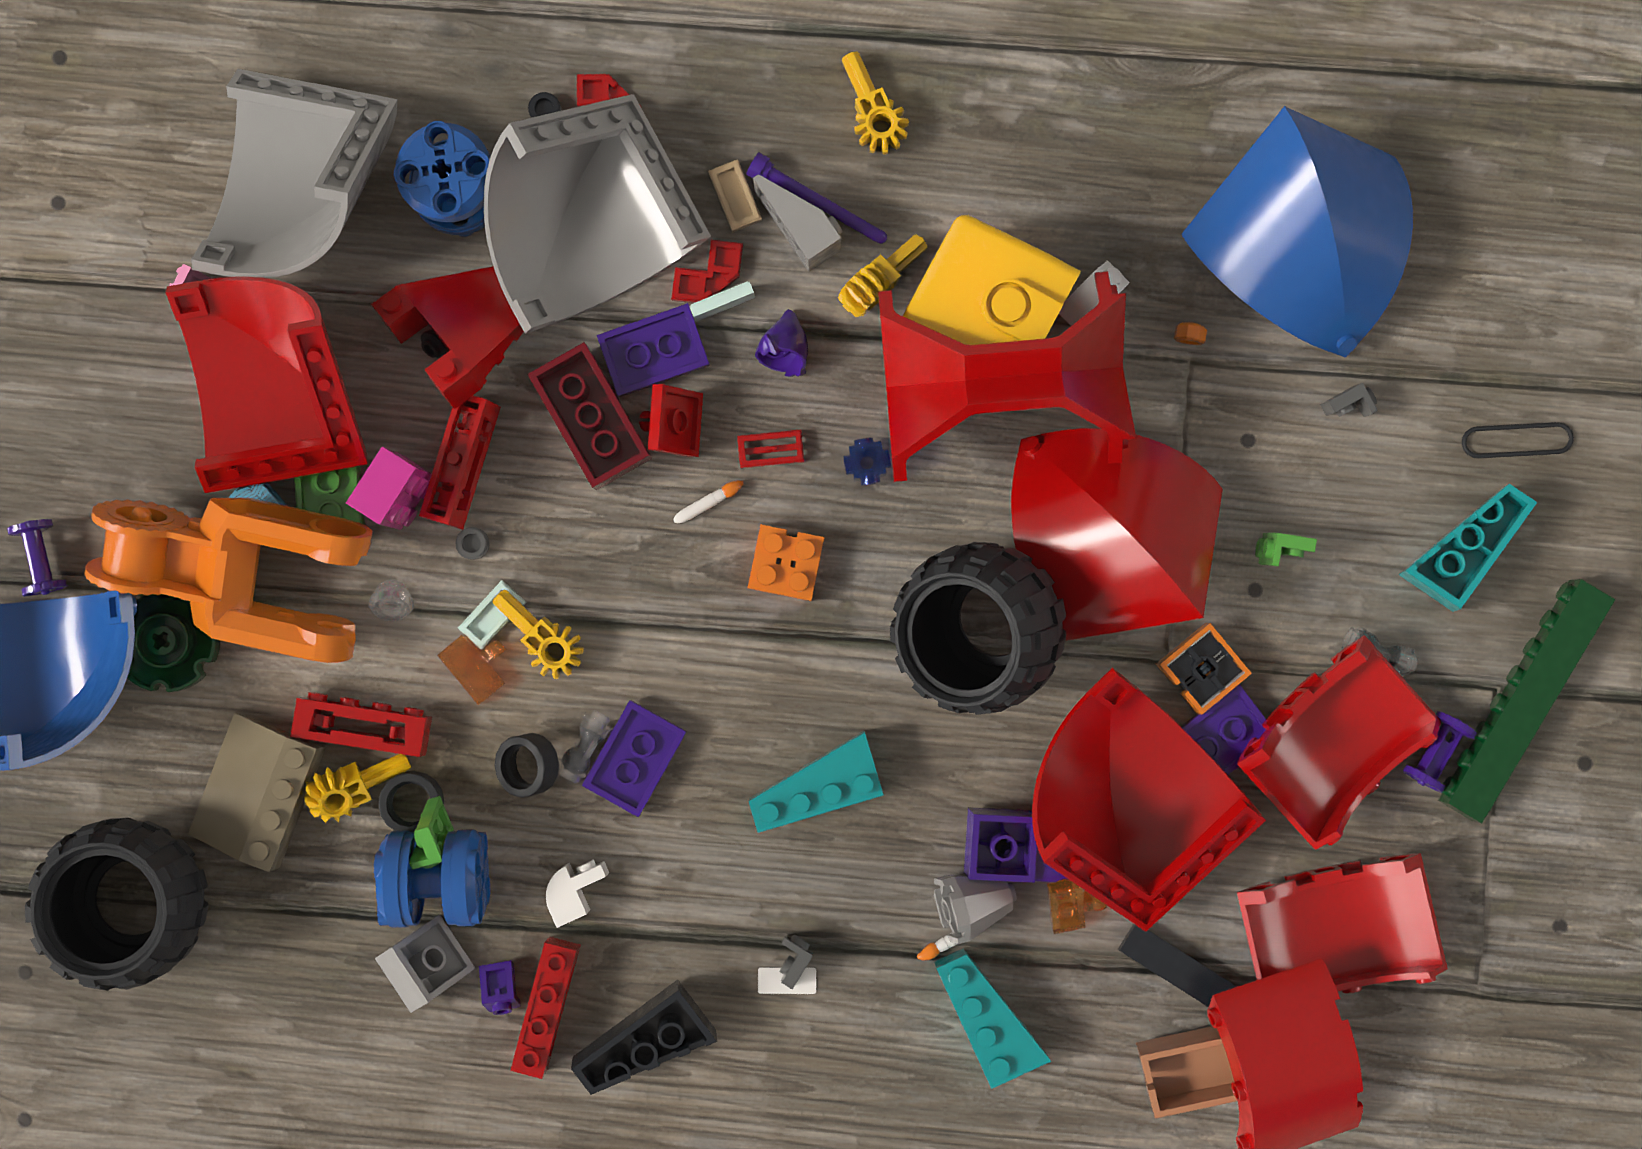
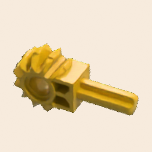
M857 51L848 53L842 58V63L858 96L855 99V109L857 111L856 121L859 125L854 127V132L857 135H862L859 139L861 146L871 142V153H875L877 146H882V153L886 155L888 154L889 144L897 150L900 148L898 139L907 138L908 132L903 128L909 125L908 118H901L904 113L903 107L892 110L894 101L887 99L883 87L875 89L860 54ZM882 120L890 125V128L885 132H878L873 128L875 122Z
M917 234L913 235L887 259L880 254L870 264H867L853 275L841 289L838 300L843 304L842 306L847 312H851L855 317L864 316L879 303L878 292L891 291L901 277L899 273L927 249L925 240Z
M505 589L493 599V604L525 634L520 641L529 648L528 654L538 655V658L534 659L531 665L536 667L542 663L544 665L540 672L542 676H545L550 668L552 669L554 679L560 677V668L569 676L572 674V668L569 663L577 667L581 664V660L574 655L582 654L584 648L573 646L581 637L580 635H575L570 639L568 637L572 629L570 626H566L563 632L559 633L560 627L558 623L552 624L545 616L538 621ZM559 643L564 649V656L560 659L552 658L548 653L549 644Z
M397 754L361 772L356 762L340 767L335 772H332L327 767L323 775L314 772V781L306 782L305 788L307 793L304 796L306 806L309 807L310 813L314 818L321 816L325 823L331 817H334L339 822L344 814L352 817V808L360 807L361 804L372 800L369 788L411 768L410 762L406 755Z

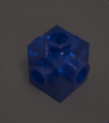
M873 438L855 440L854 446H849L848 448L849 455L843 456L846 475L852 474L853 481H861V486L881 483L880 477L886 476V468H891L888 448L882 449L881 441L874 442ZM868 457L872 459L873 466L870 469H864L861 466L863 458Z

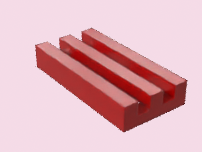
M801 430L737 436L741 469L804 463ZM796 438L795 444L745 448L744 444L746 442ZM797 450V456L746 461V455Z

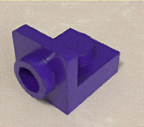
M511 960L479 966L482 1005L489 1012H492L494 1015H504L511 1013L513 1008L521 1007L520 999L516 995L514 964Z

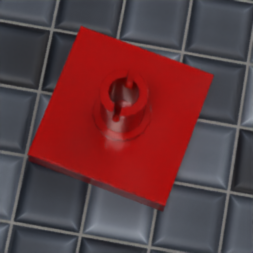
M653 384L651 412L643 411L640 415V419H650V422H639L640 428L645 432H649L648 450L685 457H699L703 393L665 384Z

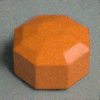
M1182 322L1175 328L1174 339L1183 344L1202 345L1206 342L1207 329L1194 322Z

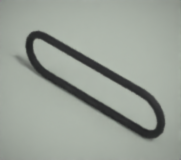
M1559 422L1476 426L1464 433L1461 444L1465 453L1472 458L1552 455L1568 451L1573 444L1574 436L1569 426ZM1561 427L1566 430L1569 436L1567 445L1562 449L1477 454L1471 452L1467 447L1468 436L1476 431Z

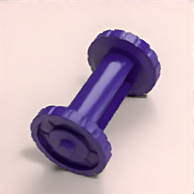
M52 519L30 520L7 528L9 536H22L33 584L21 589L23 596L47 595L50 592L68 587L66 580H53L42 532L53 527Z
M1437 711L1436 715L1441 720L1437 740L1427 748L1416 768L1406 765L1403 772L1418 781V784L1442 793L1445 786L1438 781V778L1462 737L1474 739L1477 732L1460 719ZM1448 732H1451L1452 737L1447 742L1445 740V737L1448 734Z

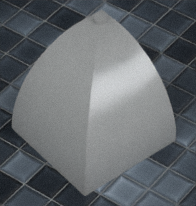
M237 69L226 86L227 97L237 99L235 138L228 180L221 206L210 234L206 240H202L191 259L192 270L228 277L274 278L302 270L325 255L337 240L387 145L397 115L398 99Z
M634 94L511 122L495 144L489 160L484 186L486 238L500 286L525 334L579 315L631 290L667 269L711 237Z

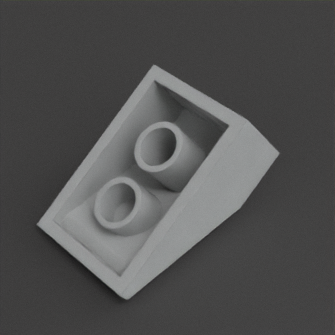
M759 174L753 178L755 193L808 272L840 251L841 233L843 231L833 216L827 218L823 210Z

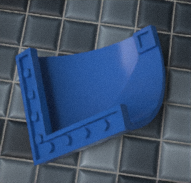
M1284 106L1181 235L1205 266L1234 294L1262 316L1295 337L1346 358L1379 320L1391 301L1403 275L1409 255L1413 230L1411 192L1404 171L1395 156Z
M108 591L106 593L78 597L0 604V771L30 767L61 755L80 743L105 719L123 690L133 658L135 641L134 615L137 612V603L132 594Z

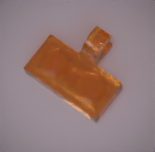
M462 634L437 655L478 705L482 704L505 685L504 681L490 666L494 659L507 650L499 640L491 642L480 653L467 636Z
M1062 879L1047 884L1050 921L1054 934L1086 928L1084 912L1092 910L1101 911L1107 908L1106 904L1094 898L1088 892H1083L1081 887L1069 879Z

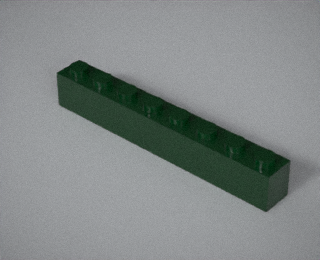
M1582 579L1569 580V582H1565L1556 593L1558 600L1552 610H1548L1539 622L1541 628L1538 634L1526 643L1523 649V659L1519 665H1515L1508 673L1506 678L1508 684L1504 691L1494 697L1490 704V710L1492 711L1486 721L1480 722L1476 727L1475 731L1477 734L1474 737L1473 743L1469 749L1466 748L1458 757L1456 763L1458 768L1453 776H1449L1443 782L1445 789L1438 801L1471 821L1482 824L1616 600Z

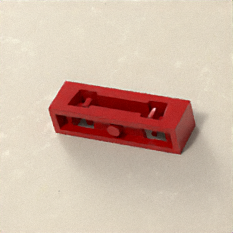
M472 396L456 409L452 407L421 507L420 517L458 529H464L501 406L487 399ZM461 413L463 415L462 422L457 423ZM456 426H457V428L459 429V432H458V433L455 432V427H456ZM441 482L442 487L437 488L438 483ZM437 491L440 493L437 502H433Z
M308 692L307 697L296 699L290 737L416 757L425 756L427 753L432 717L423 715V709L404 707V712L391 710V704L372 702V707L359 705V699L340 697V701L335 702L327 700V694ZM322 710L334 712L333 715L321 714ZM335 716L383 724L392 723L393 721L405 723V727L400 725L391 726L389 736L341 728L331 731L316 729L317 726H322L323 728L334 727ZM390 738L405 739V743L390 741Z
M549 937L544 942L510 1071L543 1079L548 1071L581 944L554 937Z

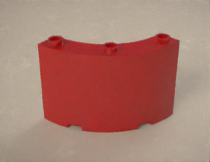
M1365 635L1332 657L1331 661L1334 665L1320 676L1316 672L1312 673L1288 695L1262 724L1266 729L1260 738L1254 737L1249 741L1237 762V765L1315 850L1326 844L1330 846L1339 841L1355 809L1366 795L1373 793L1380 786V780L1421 747H1429L1438 738L1441 720Z
M1421 853L1380 857V861L1376 863L1361 864V860L1321 867L1284 876L1285 882L1271 884V882L1267 881L1237 892L1257 980L1323 958L1337 991L1348 994L1361 991V986L1415 979L1416 983L1419 984L1430 983L1436 980L1438 974L1448 970Z
M1323 958L1212 996L1209 1008L1207 1009V1015L1212 1027L1217 1028L1234 1079V1082L1231 1083V1088L1239 1107V1127L1236 1137L1238 1149H1298L1357 1128L1360 1124L1363 1105L1358 1101L1357 1093L1363 1092V1082L1357 1048L1349 1020H1341L1335 1003L1336 1000L1341 998Z

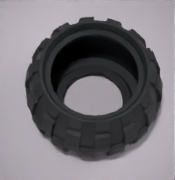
M971 542L961 546L955 545L931 556L915 569L911 575L912 580L904 584L894 604L893 610L897 614L891 621L890 641L896 644L898 656H896L895 660L901 673H907L914 683L912 688L923 698H934L938 701V707L956 713L969 712L975 713V715L997 713L1011 706L1019 705L1028 699V697L1041 689L1052 676L1056 668L1054 663L1061 657L1064 650L1067 634L1066 630L1062 628V622L1066 618L1063 598L1057 599L1051 586L1055 583L1046 570L1037 569L1032 564L1033 558L1015 548L1004 549L1003 546H999L997 543ZM973 588L988 594L1003 610L1012 634V650L1010 654L998 656L984 653L976 648L967 638L961 623V608L965 597Z
M129 817L102 820L82 826L72 834L65 835L48 851V856L45 858L46 862L38 865L29 883L28 889L32 893L31 899L25 903V923L31 922L34 938L30 940L39 955H45L52 963L49 968L64 979H78L79 984L83 985V987L106 991L112 988L128 990L142 986L170 972L177 963L186 958L199 938L197 936L198 930L205 924L209 906L208 901L204 900V889L208 887L204 869H198L192 858L195 856V853L182 839L175 840L172 838L169 830L150 821H136ZM125 861L131 862L144 873L154 889L157 900L155 926L149 932L140 935L123 934L111 928L103 920L97 906L96 895L101 879L113 866Z

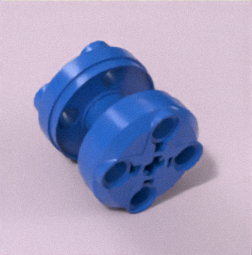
M442 121L430 122L427 126L414 132L401 147L393 174L404 200L428 225L442 233L467 237L485 227L484 186L491 157L486 146L478 136L467 128ZM438 134H448V139L434 143V139ZM410 172L409 184H406L405 177ZM468 218L467 223L462 226L454 224V222Z
M474 829L448 832L444 842L442 862L428 869L423 867L411 869L409 864L417 844L414 832L392 831L390 834H386L374 858L377 917L380 926H390L391 928L417 926L423 914L425 899L442 898L443 913L448 925L460 927L481 924L486 907L490 901L488 840L486 832H477Z

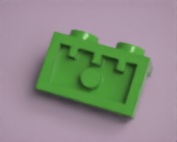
M1263 533V538H1259L1257 541L1255 556L1259 558L1258 564L1279 566L1281 555L1304 557V552H1315L1317 539L1283 533Z
M440 796L428 799L423 813H421V818L414 831L417 844L409 862L411 869L420 867L428 869L442 862L446 836L448 832L454 831Z

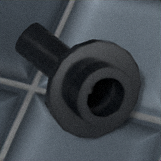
M433 330L425 331L421 335V347L428 356L439 359L449 352V349Z

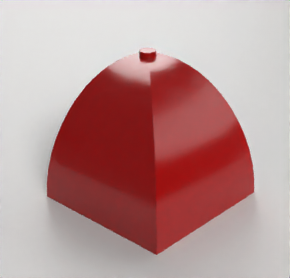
M223 277L167 286L165 293L175 319L180 324L187 345L200 400L205 440V458L196 459L195 470L205 493L368 464L366 448L320 309L308 293L292 284L261 277Z
M1067 429L1021 439L1015 462L1011 491L1012 528L1015 549L1033 558L1032 564L1037 569L1046 570L1055 583L1051 586L1057 599L1063 598L1066 618L1062 622V628L1066 630L1067 634L1065 641L1204 618L1223 489L1215 478L1196 461L1166 444L1136 435L1135 439H1128V448L1122 449V463L1108 464V433L1103 429Z
M1113 667L1077 702L1056 731L1037 775L1032 804L1034 838L1044 863L1145 932L1266 821L1238 785L1195 739L1157 703Z

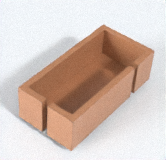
M1210 1026L1136 1043L1155 1119L1237 1101L1231 1088V1083L1234 1082L1232 1071L1217 1028Z

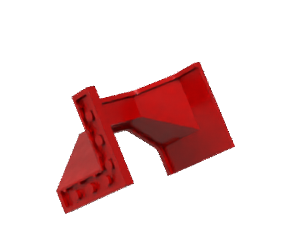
M1108 271L1094 273L1099 300L1098 305L1061 335L1047 339L966 345L897 314L893 308L892 290L878 292L894 482L907 481L906 462L910 456L969 416L981 413L1028 409L1065 408L1105 430L1108 433V464L1122 463V449L1128 448V439L1136 438L1123 370L1126 293L1118 294L1117 286L1110 284Z

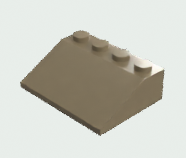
M234 713L188 834L238 861L264 871L271 872L280 868L305 804L306 782L314 780V772L316 773L326 746L308 739L290 737L291 733L242 714Z

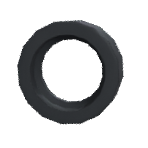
M528 733L510 737L504 741L496 753L494 766L501 786L511 795L522 798L543 793L553 786L558 777L559 760L557 752L549 740L543 735ZM522 746H526L532 751L537 761V777L532 784L522 779L517 770V753Z
M411 771L399 774L386 783L380 793L378 805L380 816L388 827L394 831L414 832L419 821H404L394 811V794L405 784L420 785L427 791L430 799L440 796L444 804L443 791L434 778L426 773Z

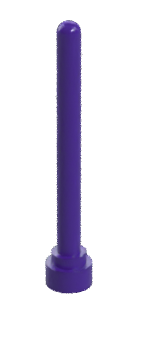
M758 152L754 157L746 175L754 178L759 174L879 244L886 242L887 234L884 231L773 168L774 164L769 162L770 158Z

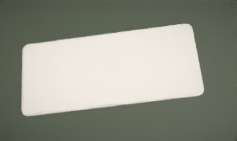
M760 967L758 969V993L760 994L816 993V968H805L793 990L781 983L783 974L779 972L781 968Z

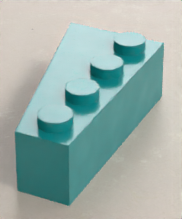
M1511 484L1504 486L1398 575L1452 612L1460 610L1537 502Z
M863 730L841 745L752 796L748 802L757 832L760 833L883 796L865 731Z
M964 948L934 961L991 1089L1051 1062L1047 1052L1009 1007Z

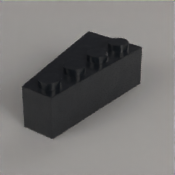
M676 980L574 1055L571 1070L590 1095L628 1080L632 1075L659 1067L661 1063L670 1059L683 1057L701 1046H709L716 1043V1029L680 981Z

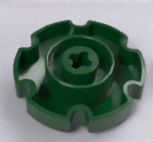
M140 594L136 596L137 612L134 615L135 641L133 658L127 679L148 691H157L160 685L163 684L167 692L185 690L200 682L206 676L203 669L206 662H216L220 640L212 639L193 624L190 601L173 596L168 597V595L151 594L148 596ZM163 635H168L166 640L170 643L169 646H164L166 641L162 638Z

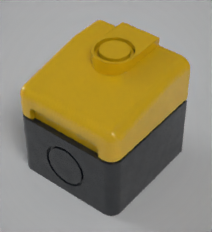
M961 215L952 223L903 316L966 345L1045 339L1081 271L1049 253L970 215Z

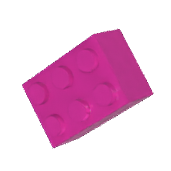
M382 446L346 504L379 525L401 530L403 526L408 527L416 517L417 510H415V507L421 498H425L432 473L404 455Z

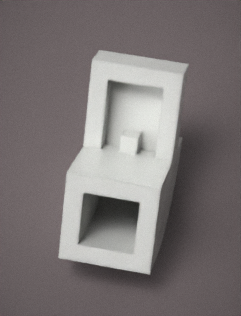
M1108 260L1098 267L1064 302L1059 314L1071 326L1099 303L1094 278L1095 272L1108 271L1110 284L1117 286L1118 294L1130 283Z
M594 859L576 867L578 871L576 874H574L570 863H568L553 875L547 886L546 903L557 928L586 915L590 911L581 888L609 874L604 861L598 864L595 863Z

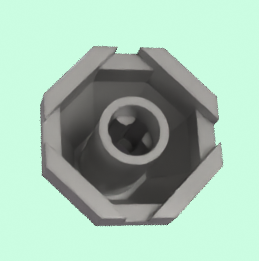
M944 875L934 878V884L940 886V888L934 890L940 922L943 928H951L953 933L947 936L950 942L955 944L965 943L974 939L1013 910V902L1017 900L1013 884L1007 883V881L969 880L967 876Z

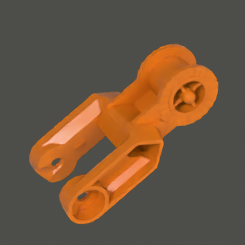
M211 498L202 518H189L188 515H185L182 511H177L175 508L157 505L154 502L146 503L141 500L105 501L93 506L91 519L95 524L106 529L103 557L93 559L85 566V577L92 584L104 587L109 591H118L121 594H143L146 596L164 594L190 601L193 624L212 639L324 663L344 662L353 657L356 634L355 624L352 621L336 615L304 613L254 602L253 597L261 545L308 555L317 561L328 564L356 566L360 558L367 555L371 546L373 531L368 526L348 519L253 498Z

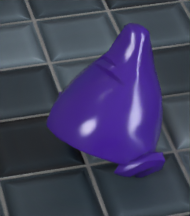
M787 309L782 317L763 335L755 352V357L759 363L772 370L786 372L785 376L787 377L795 375L799 377L806 374L808 342L797 315L792 310Z

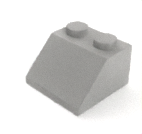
M438 915L375 958L410 1013L429 1003L475 969L441 915Z

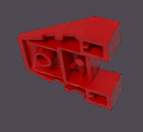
M494 266L399 284L371 304L384 324L401 344L429 325L449 349V352L424 370L454 409L482 389L487 382L486 376L495 364L499 366L505 358L504 352L513 340L517 342L524 332L503 293Z

